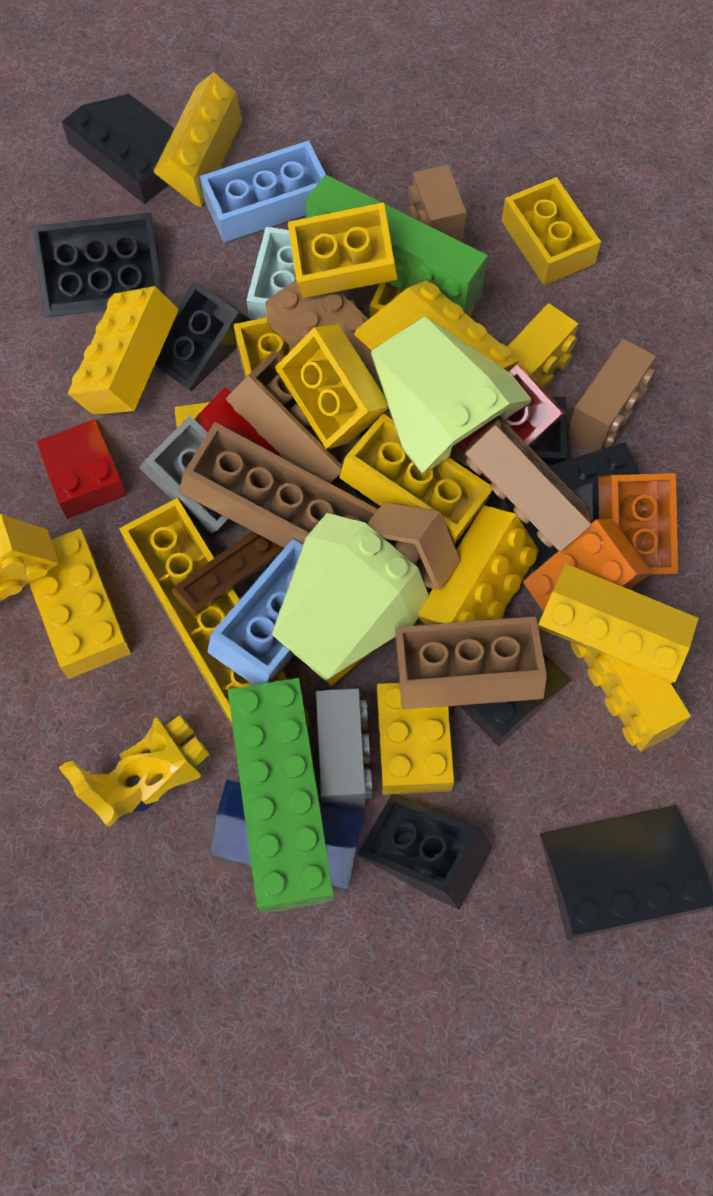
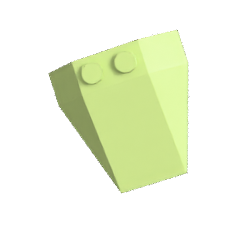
M423 317L371 351V356L402 449L422 475L450 457L452 446L498 415L505 420L532 400L511 373L427 317Z
M326 513L304 540L271 635L322 678L328 680L396 637L395 627L413 626L419 618L418 613L427 599L428 593L418 567L365 522Z

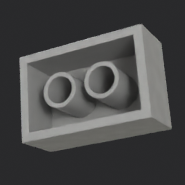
M189 416L139 468L172 500L178 498L188 516L210 536L228 518L178 492L185 469L208 433Z
M359 688L316 691L323 811L365 808V799L372 798L371 768L364 769L363 764H370L369 735L361 734V731L367 730L366 700H359Z

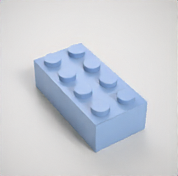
M308 140L202 175L200 180L204 201L221 239L225 243L261 231L266 227H272L305 216V199L324 177L325 172Z
M295 539L289 542L210 636L208 653L253 685L273 682L295 655L271 635L303 546Z

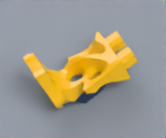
M179 715L167 725H164L158 718H154L145 738L133 747L120 753L121 761L108 774H93L91 771L84 770L73 760L64 763L59 768L72 784L77 797L96 812L106 826L110 827L131 812L146 811L169 789L199 779L201 774L196 766L210 754L196 737L183 747L181 746V743L191 736L194 731L187 721ZM139 775L140 780L138 784L133 787L125 785L129 777Z

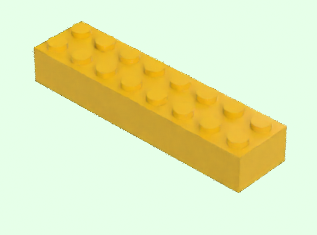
M176 498L119 528L129 551L232 726L228 689L252 686L253 684L210 655L208 647L211 633L240 600L232 589L193 618L172 593L175 585L214 559L179 499ZM281 671L273 682L288 679L284 672ZM304 707L306 724L309 727L311 726L309 713Z

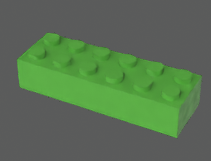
M325 174L305 199L306 218L382 202ZM385 204L398 280L389 281V283L396 288L405 290L410 286L427 280L435 284L442 294L453 303L458 304L463 309V312L468 315L482 295L488 255Z
M299 678L228 689L257 908L261 914L333 902L334 895Z

